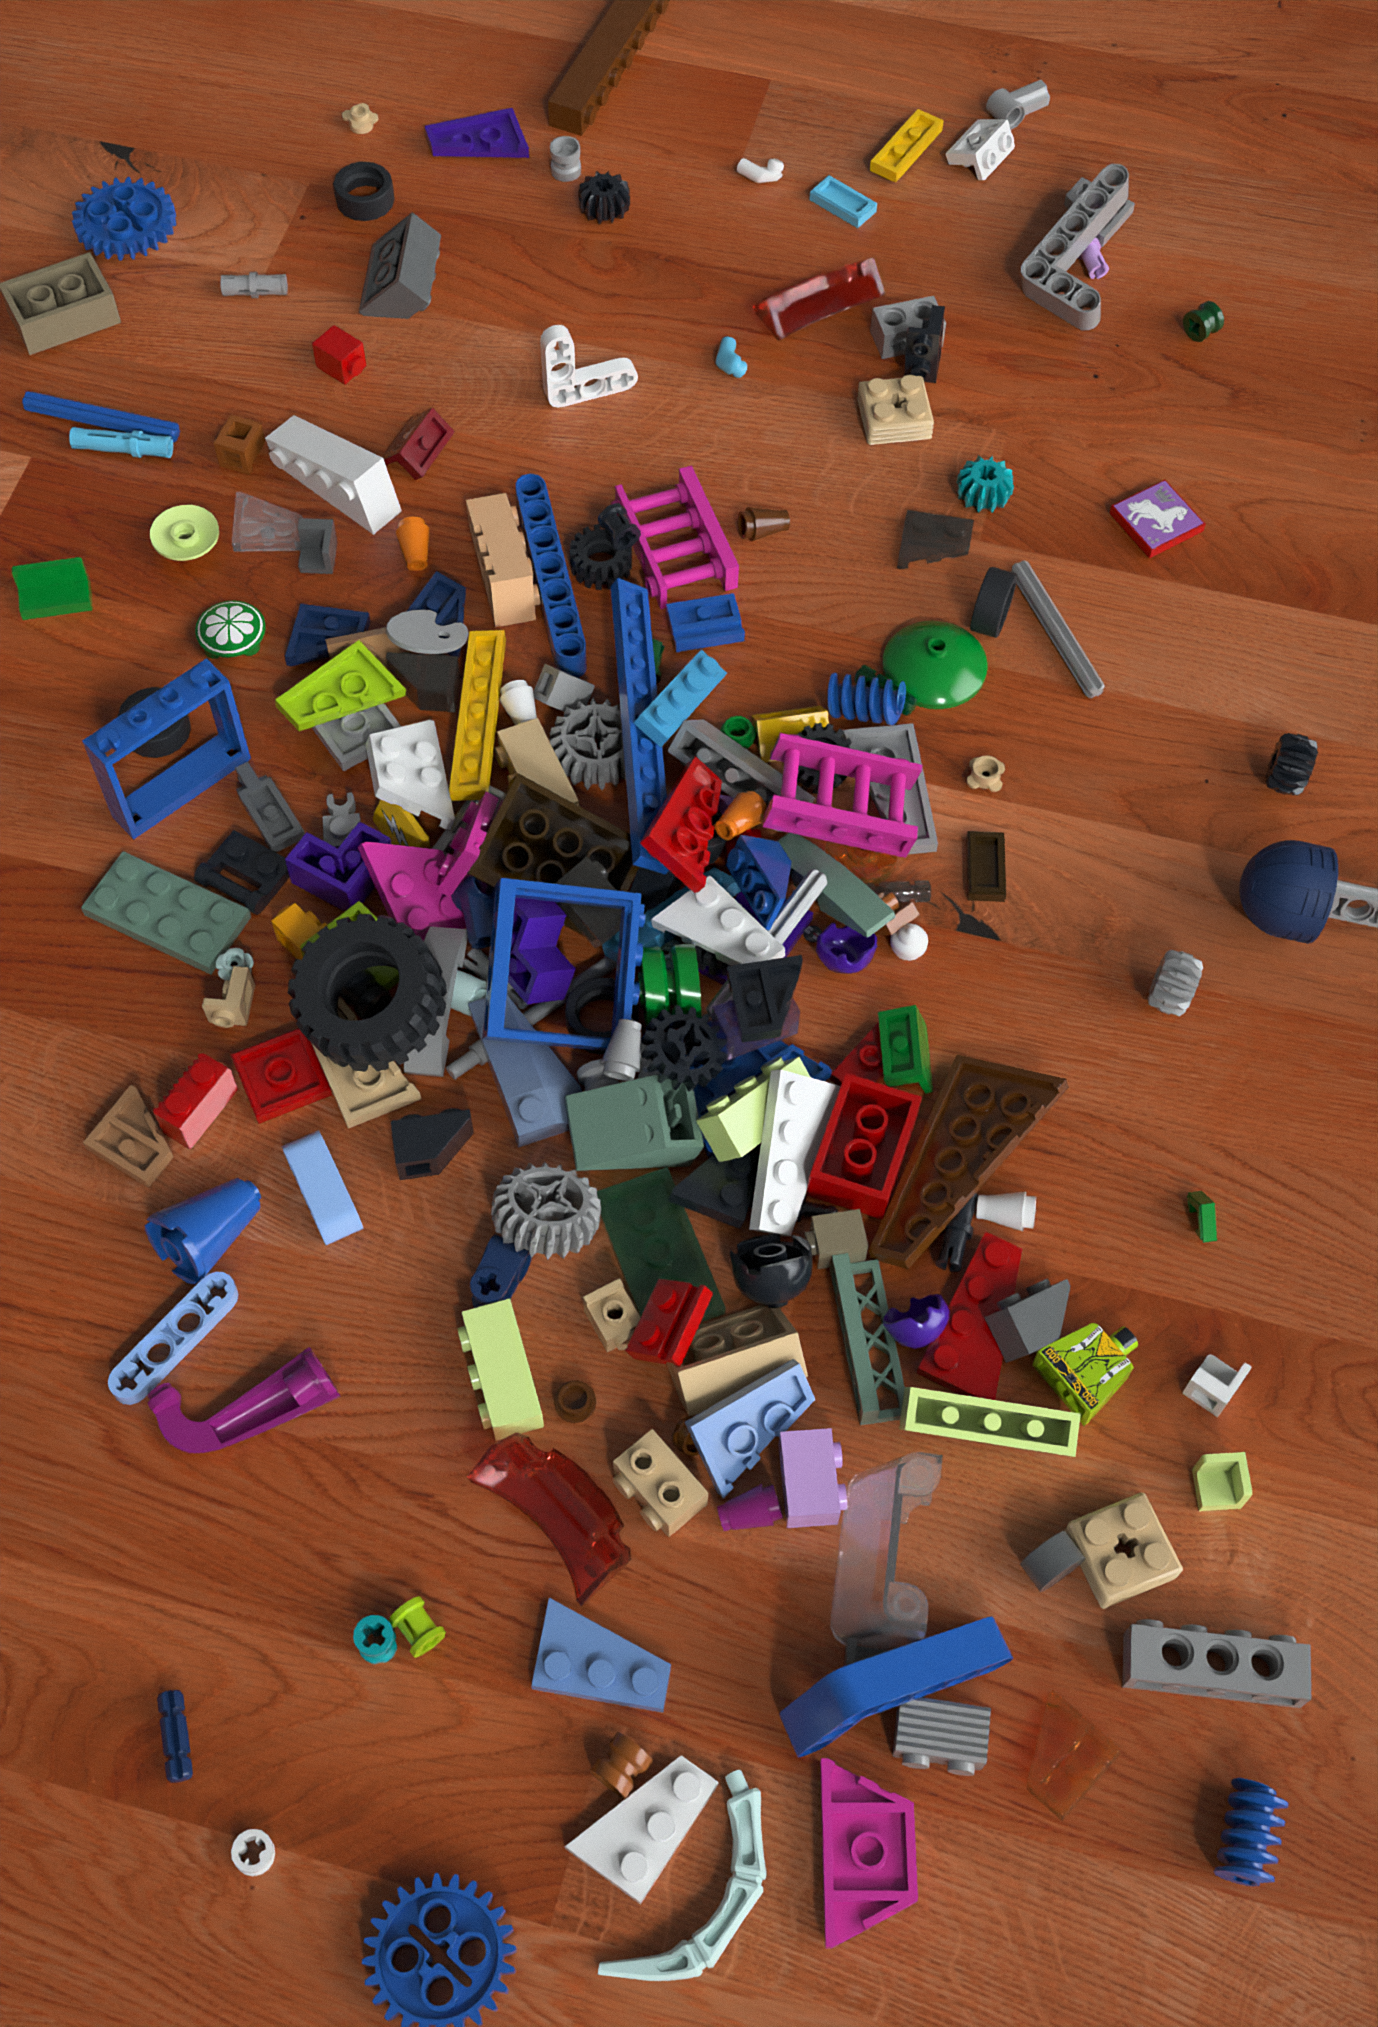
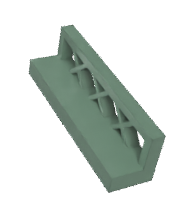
M849 1253L832 1255L830 1275L860 1425L900 1420L905 1386L895 1340L882 1323V1318L889 1309L879 1261L877 1259L850 1263ZM871 1273L873 1287L866 1297L856 1291L853 1275ZM874 1295H876L877 1305L871 1301ZM865 1307L878 1315L881 1320V1325L874 1335L863 1328L861 1313ZM882 1333L884 1334L885 1343L879 1340ZM873 1346L888 1355L889 1364L882 1374L871 1368L868 1352ZM890 1372L892 1373L893 1382L886 1378ZM881 1385L896 1394L898 1408L880 1410L876 1391Z

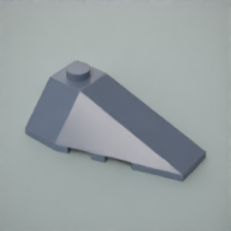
M507 995L504 1028L536 1031ZM486 998L468 1003V1008L518 1148L570 1131L564 1098L566 1095L582 1092L579 1083L548 1045L482 1039Z

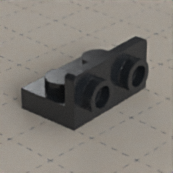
M932 305L930 318L923 319L922 328H908L904 376H922L924 382L936 383L942 351L945 306Z

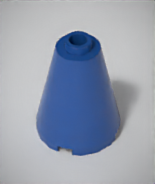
M235 1178L153 1213L146 1219L150 1221L145 1224V1231L149 1242L162 1261L169 1257L178 1266L172 1270L177 1277L186 1283L195 1285L209 1273L258 1213L261 1207L259 1202L261 1194L251 1181Z

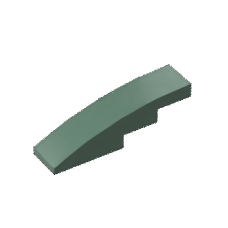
M788 833L778 840L792 862L790 875L795 887L799 885L811 869H816L827 877V885L816 898L822 912L867 938L896 917L894 911L865 883L812 842L793 833Z

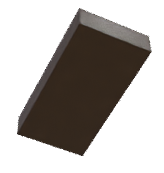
M968 831L966 837L968 901L1005 902L1006 867L1004 833Z

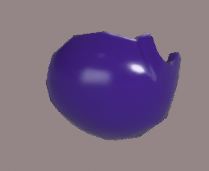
M831 923L818 935L816 940L818 958L829 970L842 974H851L863 970L871 962L877 948V936L874 933L867 938L848 926L838 928L835 923Z
M930 1294L920 1300L912 1297L910 1299V1308L907 1312H899L896 1308H890L882 1318V1323L889 1334L900 1345L917 1349L934 1342L942 1334L949 1320V1308L939 1294Z

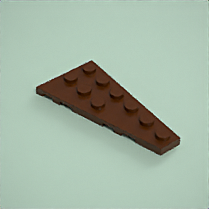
M956 1055L868 1250L871 1259H878L880 1262L909 1269L1069 1088L1067 1079Z

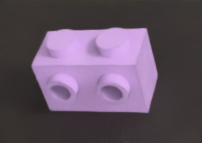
M832 1428L780 1432L778 1447L786 1528L838 1525L841 1510H847V1494L845 1484L837 1483L836 1468H842V1449L840 1442H833Z

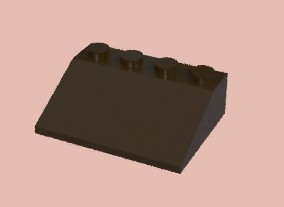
M517 773L509 782L493 814L492 820L485 831L487 832L485 840L479 847L481 850L479 857L467 874L494 889L500 878L627 892L639 866L633 865L631 836L629 833ZM555 902L566 914L563 926L599 945L602 943L618 911L617 908Z

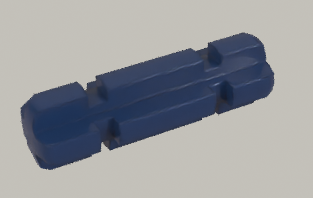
M169 1690L158 1695L157 1703L158 1711L163 1715V1718L159 1720L163 1754L168 1758V1761L165 1762L166 1778L170 1783H178L192 1778L193 1770L191 1759L187 1757V1754L190 1753L186 1716L181 1712L185 1710L184 1697L180 1690Z

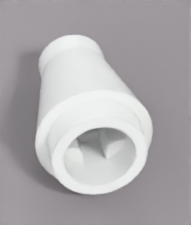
M515 680L501 688L500 703L515 725L537 718L534 691L525 680Z
M1026 1191L997 1195H979L976 1217L977 1219H985L1019 1231H1023V1228L1033 1229L1036 1196H1027Z

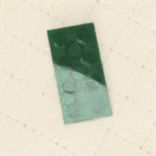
M668 1167L597 1191L598 1199L601 1200V1222L640 1317L658 1279L687 1282L695 1287H699L700 1284L705 1285L713 1293V1296L701 1322L725 1314L726 1307L685 1208L668 1201L675 1187Z

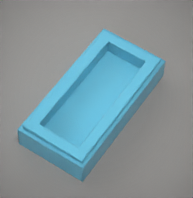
M830 175L810 191V201L856 228H859L877 212V203Z

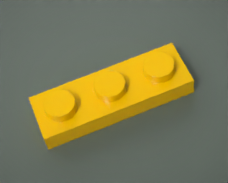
M917 109L871 160L870 171L896 183L942 132L944 120Z

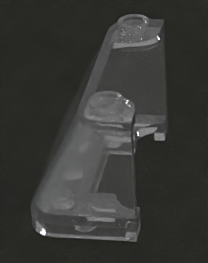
M912 1452L862 1471L849 1480L846 1488L847 1510H843L831 1612V1630L835 1638L842 1644L846 1645L848 1637L857 1638V1646L890 1651L924 1638L928 1620V1600L925 1594L917 1586L894 1581L900 1523H907L909 1514L915 1507L919 1505L930 1506L932 1493L938 1487L941 1478L943 1455Z

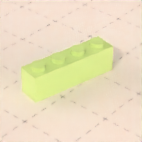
M905 1387L899 1429L1075 1457L1081 1414Z

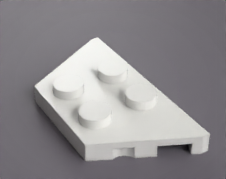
M427 720L370 734L366 742V750L375 797L390 804L399 805L405 811L419 816L422 810L441 819L440 827L451 830L455 816L434 721Z

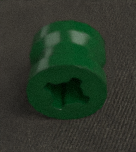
M1212 301L1203 302L1198 306L1197 310H1191L1183 317V327L1186 334L1196 342L1204 341L1209 337L1210 333L1218 332L1224 325L1222 310Z

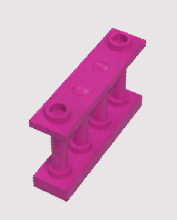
M692 465L680 468L679 483L675 484V488L628 500L622 485L615 486V501H612L611 505L619 503L621 506H624L627 510L629 521L637 525L641 531L639 540L632 547L646 576L645 585L646 589H648V595L656 598L660 609L666 608L667 589L714 577V579H720L725 591L738 588L739 565ZM674 502H679L686 506V513L643 525L639 524L635 516L637 512ZM688 526L691 529L696 528L698 532V538L655 550L650 549L646 540L648 537ZM700 551L703 554L707 553L710 558V563L665 576L662 575L657 564Z
M779 734L771 751L770 759L784 762L781 796H772L764 813L763 827L906 858L917 840L918 826L903 822L905 789H912L922 772L921 764L912 763L902 758L895 759L805 739L799 735ZM799 766L820 770L817 804L795 799ZM834 773L855 778L852 812L836 809L831 806ZM870 781L891 786L888 820L872 817L867 814Z

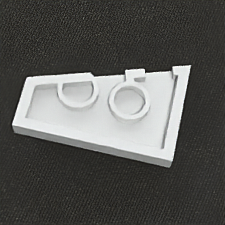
M681 1755L567 1844L565 1849L641 1905L714 1793L719 1782Z

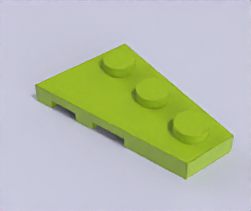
M358 640L275 699V706L298 731H302L406 696V689Z

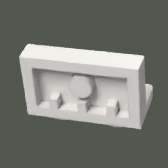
M978 119L946 152L948 164L962 165L964 167L974 165L978 180H985L1015 147L1008 120Z

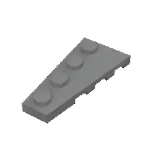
M913 723L843 730L845 733L842 737L844 739L849 737L852 742L849 746L850 749L895 759L902 758L922 765ZM923 768L912 789H905L903 822L918 826L917 840L908 854L937 852L938 847ZM870 781L869 794L881 818L888 820L891 786Z

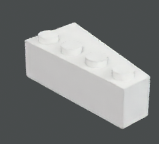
M295 415L265 438L271 451L269 453L270 459L278 468L286 471L373 535L402 511L382 457Z

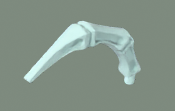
M736 1770L725 1776L733 1796L727 1801V1811L733 1837L731 1873L733 1875L726 1884L724 1897L717 1910L704 1926L691 1935L692 1938L690 1940H681L671 1950L658 1955L600 1962L598 1975L646 1981H672L698 1977L706 1967L708 1969L714 1967L733 1935L762 1895L763 1887L761 1884L767 1876L761 1830V1791L758 1788L749 1789L741 1770Z

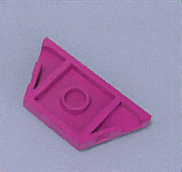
M364 842L358 846V850L388 916L392 917L396 923L403 922L409 926L416 936H420L423 942L430 927L466 928L463 912L455 906L451 897L437 891L443 877L437 873L445 858L442 850L375 842Z
M821 1758L825 1949H832L918 1901L914 1802L894 1792L890 1793L880 1788L877 1783L863 1776L859 1777L835 1765V1762L828 1758Z

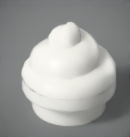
M908 923L891 935L890 945L899 958L908 961L915 960L927 950L928 936L920 926Z

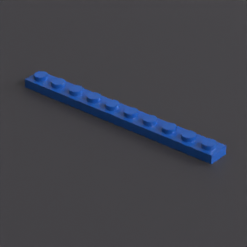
M617 578L611 585L632 861L633 865L666 875L669 870L659 860L652 857L640 844L667 798L663 749L634 724L635 720L658 696L648 589Z

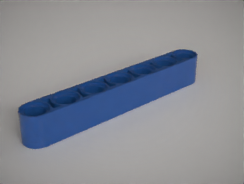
M525 474L518 478L515 483L517 511L528 557L532 565L534 581L539 590L540 606L555 668L580 678L587 670L586 642L546 483L539 475Z

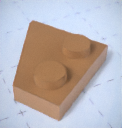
M133 1085L128 1087L83 1141L88 1151L148 1188L173 1159L171 1150L145 1106L138 1090Z

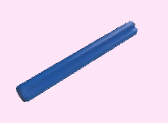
M32 391L25 392L22 398L24 409L34 413L127 433L137 430L148 435L171 436L173 443L177 442L180 436L179 424L176 422Z

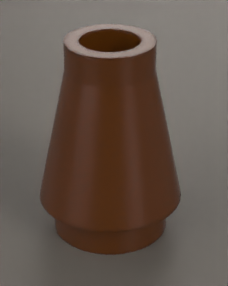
M747 507L745 511H740L738 514V531L742 539L748 538L750 541H755L780 531H787L790 527L789 513L787 510Z

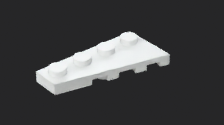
M771 1070L750 1230L768 1234H780V1236H791L808 1187L809 1175L841 1086L784 1070Z

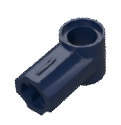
M467 875L453 892L451 898L455 906L463 912L471 948L483 949L490 947L495 889Z

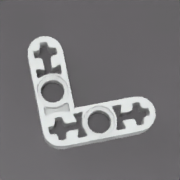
M553 325L547 328L541 335L543 389L550 405L553 407H565L630 389L638 380L636 369L628 358H617L575 369L574 343L565 326ZM556 342H558V347L560 350L554 349V347L556 346ZM559 363H566L563 368L557 371L551 370ZM598 379L593 385L584 386L589 380Z

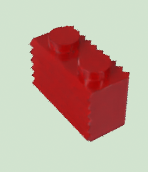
M198 1054V1059L193 1060V1065L188 1066V1071L183 1072V1077L178 1078L179 1083L173 1084L174 1089L168 1090L169 1095L163 1096L164 1101L158 1102V1108H153L154 1115L163 1134L184 1147L192 1149L239 1090L235 1084L236 1081H234L235 1078L231 1073L232 1071L206 1054Z

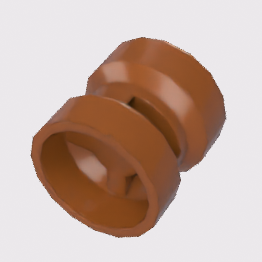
M617 1732L609 1743L610 1750L607 1753L609 1759L598 1758L590 1768V1772L609 1790L619 1797L626 1799L634 1788L633 1780L630 1776L636 1777L638 1773H644L653 1760L639 1745L622 1733Z

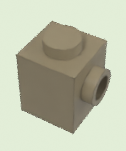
M860 1209L812 1216L810 1231L804 1232V1239L808 1240L811 1246L812 1256H815L817 1269L829 1268L832 1255L849 1253L850 1263L866 1260L868 1243Z

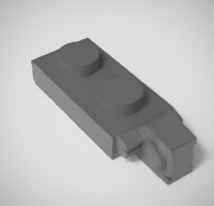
M248 762L235 767L238 774L237 778L242 787L236 789L239 800L269 849L278 852L300 841L305 832L271 777L267 778L265 775L258 778Z

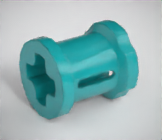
M369 1615L360 1620L354 1629L353 1639L355 1646L366 1662L371 1664L386 1663L394 1657L398 1647L396 1643L397 1637L391 1623L386 1618L380 1615ZM371 1634L376 1637L382 1634L385 1641L381 1646L376 1643L370 1645L367 1638Z

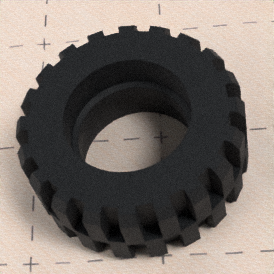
M359 914L357 921H351L349 917L336 921L338 926L330 930L325 926L318 931L317 934L320 937L314 943L308 941L301 949L305 954L302 960H295L291 971L296 978L288 981L287 992L293 998L289 1002L291 1014L297 1020L296 1025L305 1037L325 1057L328 1056L333 1063L341 1067L349 1065L354 1071L366 1072L368 1065H371L376 1071L388 1069V1063L394 1060L398 1065H401L409 1060L407 1054L412 1050L416 1049L418 1052L423 1050L427 1046L424 1041L428 1034L434 1036L440 1027L436 1017L445 1014L446 1002L441 996H445L447 993L446 982L441 976L443 971L420 936H416L414 931L403 922L396 923L392 917L384 915L378 916L376 921L371 914ZM374 966H388L398 970L399 984L397 992L383 1011L371 1018L358 1021L344 1020L338 1016L337 1008L340 993L345 984L355 974Z

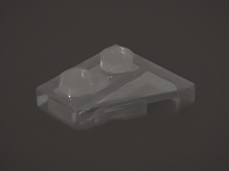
M236 492L232 534L234 552L301 551L297 528L299 518H303L302 515L248 494Z

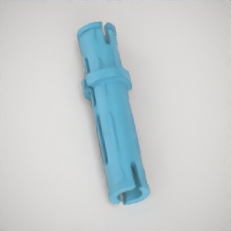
M72 427L70 430L69 442L72 449L120 452L131 454L132 457L141 458L143 455L171 458L173 454V439H171V436L148 435L134 430L132 433L91 430Z

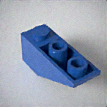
M740 835L735 847L729 852L726 867L762 926L766 930H770L786 897L792 862L778 841Z

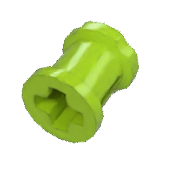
M419 1596L400 1606L388 1620L392 1627H398L412 1646L410 1653L415 1658L434 1648L446 1634L442 1626L437 1627L424 1610L425 1602Z

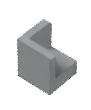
M544 664L534 689V698L564 712L566 707L576 710L578 701L587 706L595 685Z

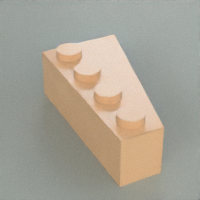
M506 493L466 500L468 523L495 628L536 620L535 606L541 604L537 584H533V570L530 558H527L525 554L526 544L523 532H518L517 529L519 518L516 506H510Z

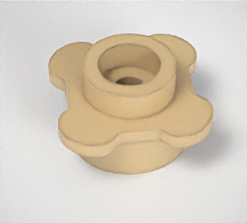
M360 103L353 106L351 110L344 111L342 118L344 121L349 122L351 131L357 134H365L373 129L374 123L378 121V114L372 113L367 104Z
M981 756L970 761L969 767L972 771L971 775L967 777L969 787L973 789L978 787L989 789L991 792H997L1002 788L1003 783L1000 777L1005 771V766L1002 762L992 756Z

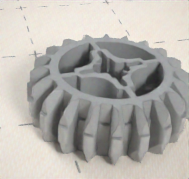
M592 698L590 705L587 706L578 701L576 710L566 707L564 717L557 716L555 727H552L550 731V744L566 776L571 778L574 786L583 781L587 790L592 784H598L603 791L605 783L609 782L617 788L619 778L626 780L620 703L615 707H611L608 698L603 704H597L594 698ZM596 738L598 739L600 750H597Z
M544 1161L541 1167L536 1168L531 1163H528L524 1170L515 1167L511 1175L503 1176L500 1185L497 1186L493 1194L491 1215L494 1221L495 1232L502 1234L503 1243H514L516 1252L526 1249L529 1250L531 1258L536 1253H541L545 1255L547 1260H549L552 1254L557 1253L564 1259L569 1251L579 1253L583 1245L590 1244L593 1235H595L596 1230L599 1228L601 1200L598 1199L597 1188L590 1187L588 1178H578L576 1169L566 1172L562 1169L561 1164L557 1168H551Z

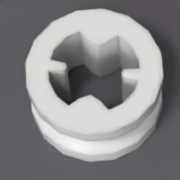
M246 1830L238 1835L233 1842L231 1849L232 1860L243 1874L258 1876L269 1870L273 1864L275 1846L270 1837L262 1830ZM255 1840L258 1847L262 1842L265 1843L266 1850L259 1854V1863L252 1865L249 1859H246L244 1863L242 1862L241 1855L248 1851V1842Z

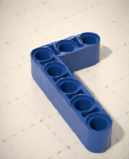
M990 1616L839 1668L819 1680L779 1713V1716L797 1757L807 1756L826 1747L868 1716L992 1672L1013 1660V1656L994 1617Z

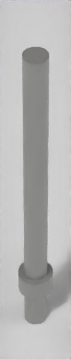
M605 956L571 980L565 1000L538 1003L523 1013V1015L533 1026L566 1003L574 988L586 980L605 976L617 967V962ZM480 1039L469 1046L467 1053L446 1067L447 1072L454 1080L475 1065L480 1064L482 1066L488 1062Z

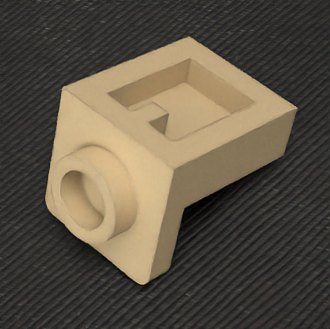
M233 966L230 980H226L223 985V999H203L202 1008L210 1023L224 1028L234 1025L247 1026L255 990V983L248 967Z

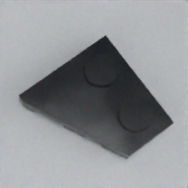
M802 955L727 966V979L742 1043L781 1037L801 973Z

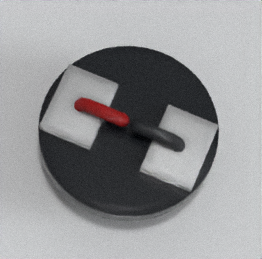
M808 926L804 930V938L808 942L815 943L822 931L817 926Z

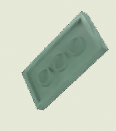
M124 851L81 907L85 916L210 975L216 968L215 964L219 955L227 952L251 918L248 908Z

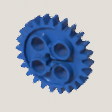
M127 177L124 183H120L118 178H114L113 185L102 181L103 188L90 187L92 195L82 194L83 202H76L77 210L72 211L74 219L72 223L79 243L83 242L86 250L93 249L95 256L103 251L106 259L111 258L113 254H117L119 261L123 259L125 254H129L133 260L137 252L147 256L148 248L156 251L159 250L157 242L167 243L166 235H173L172 226L177 225L175 219L176 212L170 195H165L163 187L156 189L153 181L145 186L143 178L137 180L136 183H132L130 177Z
M439 1873L434 1874L432 1887L427 1889L419 1877L415 1878L416 1893L409 1895L400 1886L397 1890L401 1902L397 1906L386 1900L382 1903L384 1909L389 1914L386 1920L379 1918L371 1919V1923L380 1932L378 1937L364 1938V1943L375 1949V1955L362 1959V1964L369 1968H375L376 1973L369 1976L364 1982L367 1987L380 1986L381 1990L375 1995L372 2002L375 2006L386 2002L390 2003L384 2016L387 2021L390 2022L402 2014L401 2027H412L415 2022L419 2023V2027H448V2025L465 2027V2020L470 2017L478 2026H482L483 2021L479 2010L483 2006L494 2012L498 2010L491 1996L494 1992L508 1994L509 1989L500 1981L501 1975L515 1974L516 1971L513 1966L504 1962V1957L516 1953L517 1947L503 1942V1939L513 1933L514 1929L512 1925L498 1926L497 1922L504 1916L506 1911L503 1906L491 1911L488 1909L494 1897L490 1891L483 1894L479 1899L476 1898L478 1889L476 1881L472 1880L463 1891L460 1889V1877L457 1874L453 1875L448 1887L443 1886ZM439 1907L448 1909L451 1913V1922L448 1928L440 1933L430 1932L426 1924L430 1912ZM411 1925H415L440 1949H443L447 1944L450 1945L446 1952L448 1957L471 1978V1986L465 1987L440 1963L435 1964L431 1968L432 1955L409 1934L408 1928ZM480 1940L486 1947L483 1961L475 1966L463 1964L461 1960L463 1946L468 1941ZM405 1946H414L419 1954L416 1966L408 1972L397 1971L394 1959L398 1950ZM442 1978L450 1980L454 1988L450 2001L442 2006L431 2004L428 1994L432 1983Z

